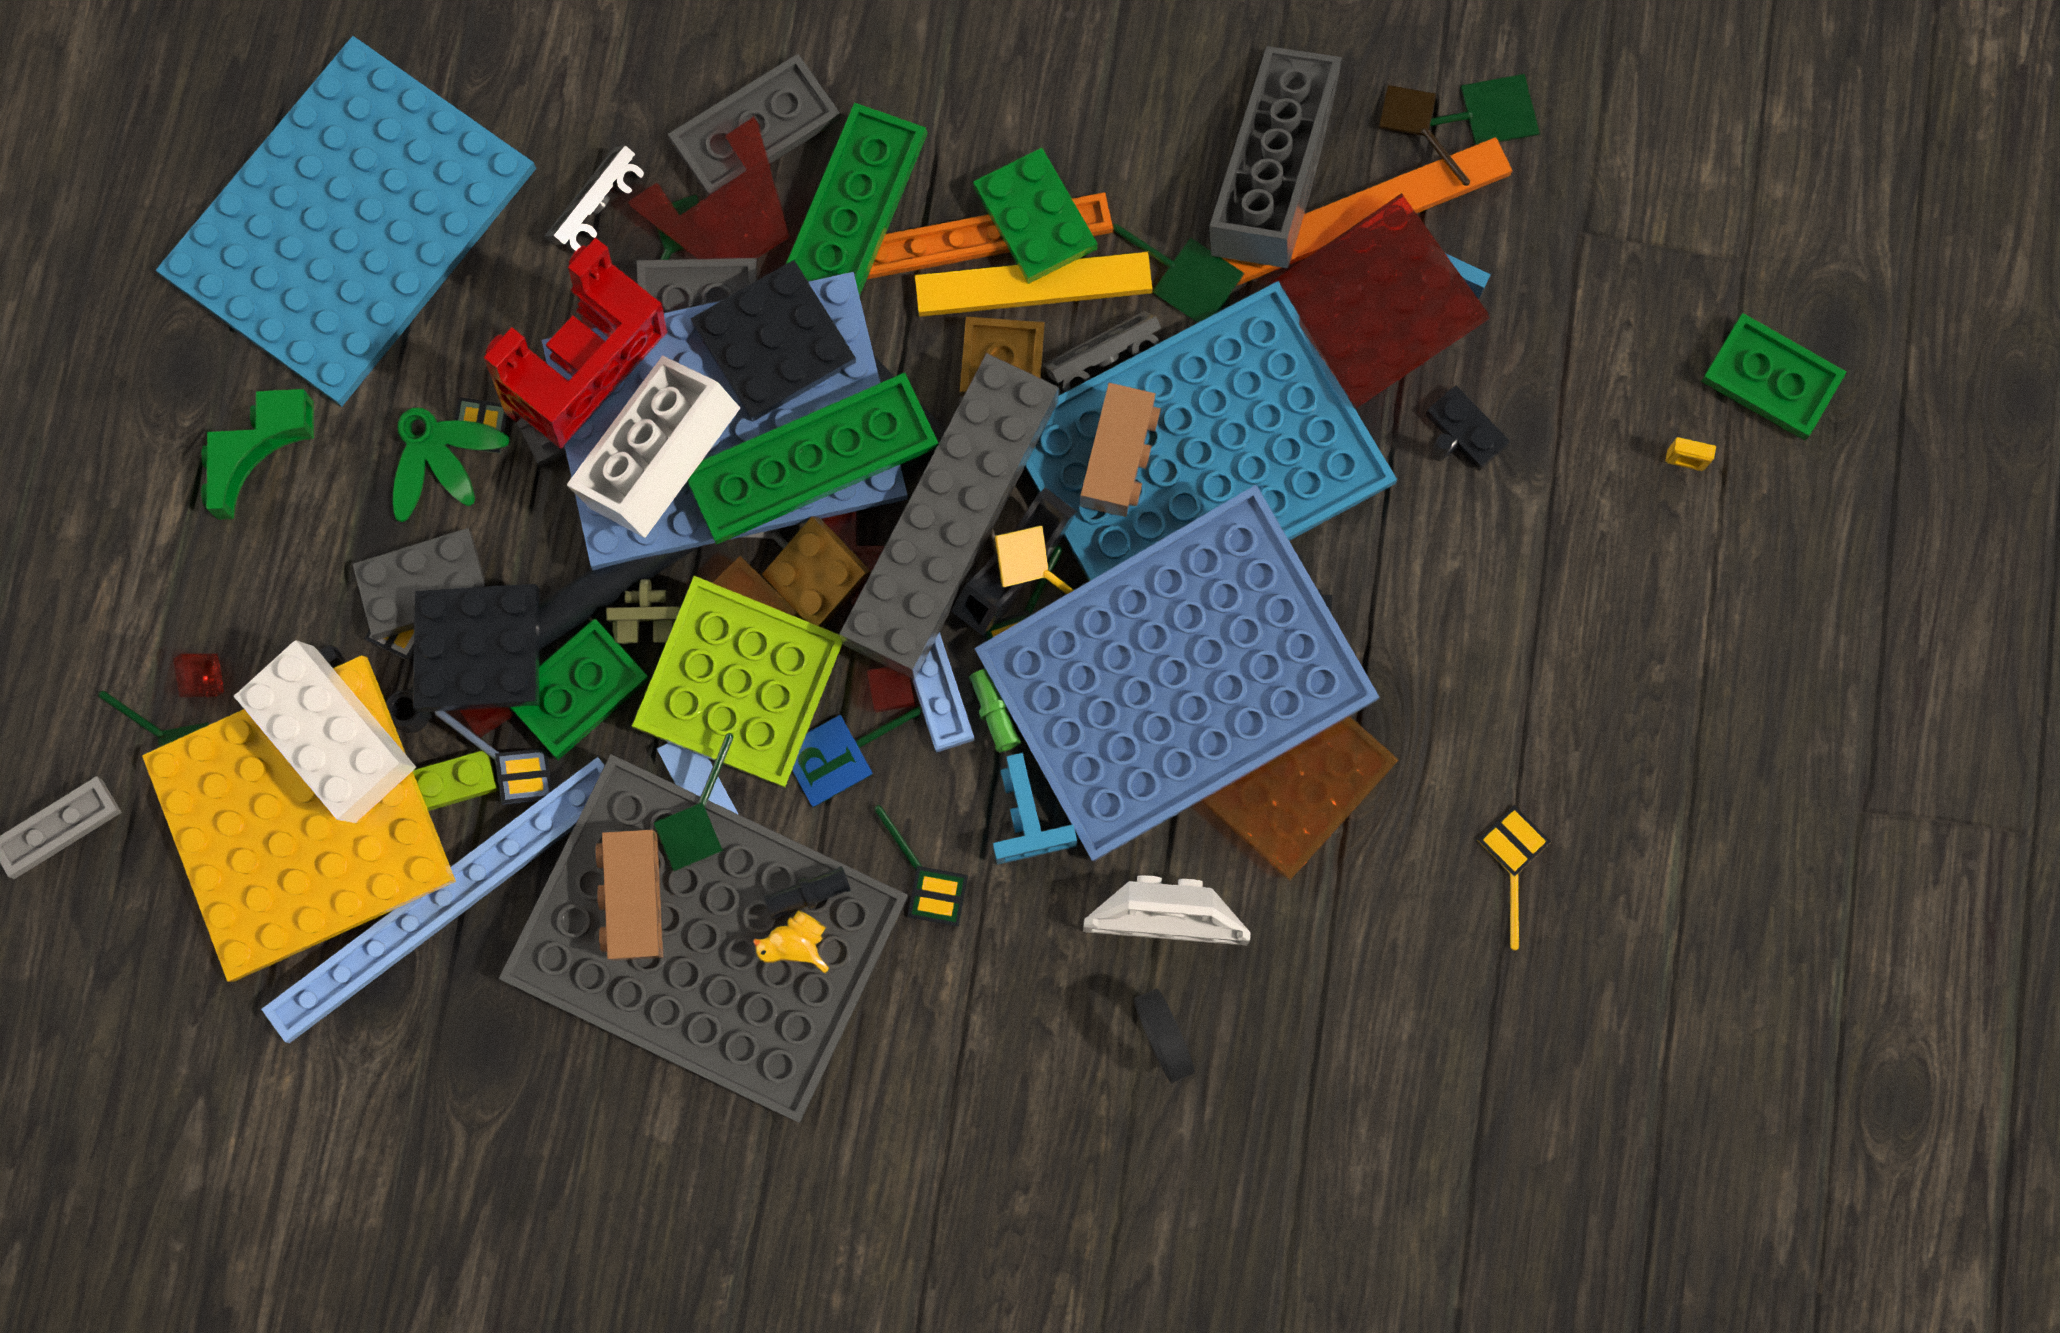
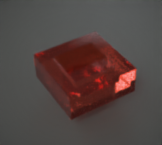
M218 653L179 654L173 658L179 697H217L224 692Z
M889 667L867 671L875 713L915 706L910 677Z
M508 707L460 710L479 738L514 716Z

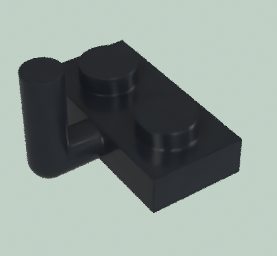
M1457 385L1433 404L1425 414L1443 433L1437 438L1431 451V456L1436 461L1444 460L1458 448L1480 471L1511 442Z

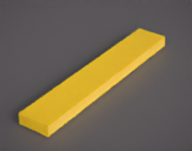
M1148 252L1077 259L1030 284L1027 283L1018 265L915 275L919 317L1152 293Z

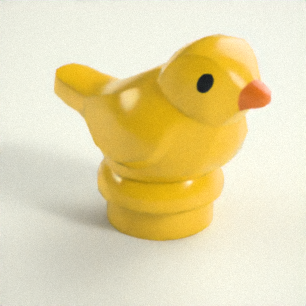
M797 910L794 917L788 919L786 926L775 928L766 938L753 940L756 946V955L765 963H774L780 960L811 963L820 971L826 973L829 967L819 956L816 944L822 940L823 937L821 935L826 927L805 912Z

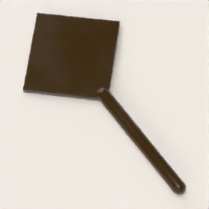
M1388 85L1379 128L1424 136L1464 186H1468L1470 184L1468 177L1429 130L1436 93Z

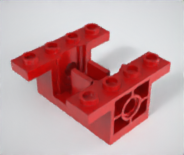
M596 237L587 247L583 245L574 252L568 266L573 285L570 290L580 299L576 312L581 315L582 322L572 315L546 343V347L552 351L549 356L550 359L570 374L572 378L568 381L529 350L525 337L512 327L504 336L500 334L490 342L484 356L505 414L515 422H518L522 417L560 449L667 334L662 303L611 263L608 247ZM597 328L604 335H606L608 339L606 341L603 340L591 329Z

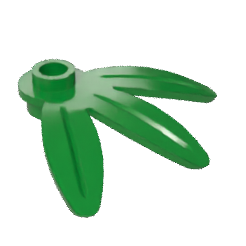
M415 407L406 410L400 416L397 425L398 434L407 445L402 453L394 481L393 508L395 519L399 522H405L414 511L423 488L425 460L428 461L433 473L444 488L465 506H471L475 501L471 480L462 463L446 445L450 444L470 450H495L508 445V435L492 426L478 422L456 420L437 422L435 416L424 408ZM417 420H421L425 424V430L421 435H416L412 430V425Z

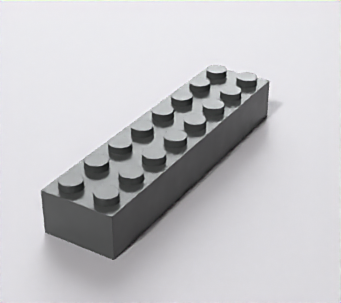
M986 353L839 634L842 645L915 680L1058 403L1059 387Z

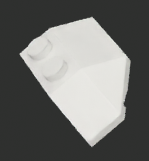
M1137 876V882L1129 881L1087 916L1084 919L1083 932L1244 946H1247L1250 942L1249 930L1212 888L1203 887V881L1194 879H1179L1178 885L1161 884L1162 878Z

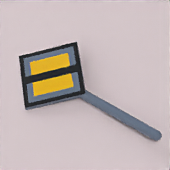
M434 711L436 716L495 760L502 805L539 801L553 791L546 748L499 753L445 711Z

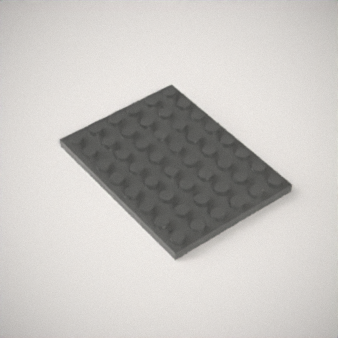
M610 754L499 979L800 1123L905 905L908 895L708 800L705 809L723 851L673 871L658 835L663 958L607 959V952H601L599 942L600 927H606L605 910H599L597 896L598 885H604V868H597L596 844L602 843V833L654 830L657 832L654 822L697 805L701 797ZM842 866L851 891L816 903L817 908L809 910L808 907L800 909L826 927L821 935L823 938L816 944L819 956L829 967L828 971L823 973L816 966L807 962L780 960L774 963H765L761 961L756 955V946L753 940L766 938L775 928L786 926L790 917L793 918L797 912L789 913L772 921L763 896L798 884V879L806 877L809 880Z

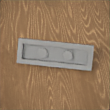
M97 776L2 834L0 836V863L8 877L16 879L122 813L104 781Z

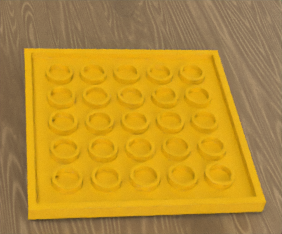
M361 655L333 668L405 753L368 657ZM245 709L142 755L227 982H235L456 882L413 771L356 823L337 820Z

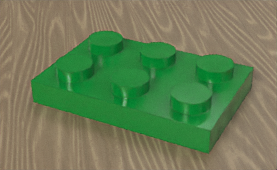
M1043 148L973 181L977 195L1028 284L1097 250L1098 243Z
M1742 313L1701 382L1805 441L1815 428L1844 378L1846 371Z
M594 619L539 667V705L510 708L555 758L559 760L650 679L623 648L615 642L602 625Z

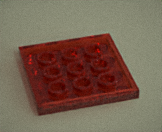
M1402 193L1271 282L1273 284L1279 281L1299 314L1300 327L1355 408H1358L1490 319L1486 309Z

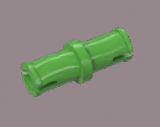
M982 669L971 674L969 680L972 682L981 706L979 715L981 720H986L995 743L996 752H1004L1021 744V740L1018 738L1009 710L987 670Z

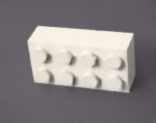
M662 355L567 483V486L591 510L646 538L739 411L740 407L717 381Z
M295 640L234 695L236 700L337 820L356 823L417 768L314 646Z

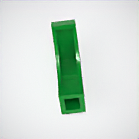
M304 389L256 391V405H251L250 421L255 430L207 432V445L202 447L201 453L203 466L207 469V483L202 484L201 499L203 506L218 520L234 519L235 506L240 489L250 472L260 461L285 445L314 439V401Z

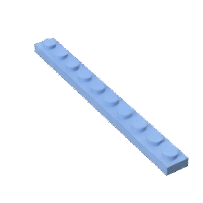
M599 757L595 758L451 866L456 880L455 883L391 911L261 1010L286 1043H291L571 832L605 766Z

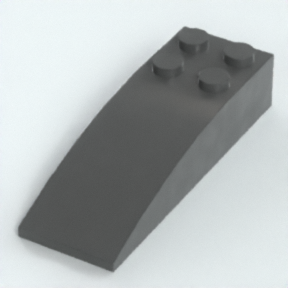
M1266 46L1209 226L1212 256L1282 268L1289 267L1324 143L1342 57Z

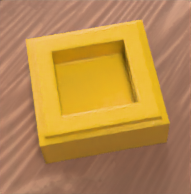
M1677 437L1667 450L1665 462L1703 471L1714 460L1716 446Z

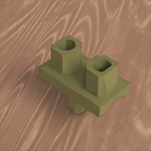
M641 579L639 591H625V602L640 603V607L607 608V620L613 623L615 642L618 644L639 643V622H653V642L666 643L681 607H652V602H666V590H652L650 579Z

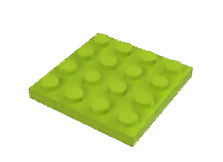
M694 576L632 728L712 760H716L726 734L732 733L734 738L723 764L785 788L842 646L840 635Z

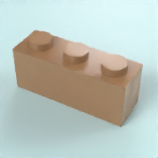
M1108 383L1081 491V507L1127 517L1129 505L1137 507L1142 483L1135 480L1138 468H1147L1152 446L1145 444L1148 430L1156 431L1161 408L1154 407L1156 393Z
M654 830L602 833V843L596 844L597 868H604V885H598L597 890L599 910H605L606 927H600L599 930L601 952H607V959L612 961L663 958L658 833Z

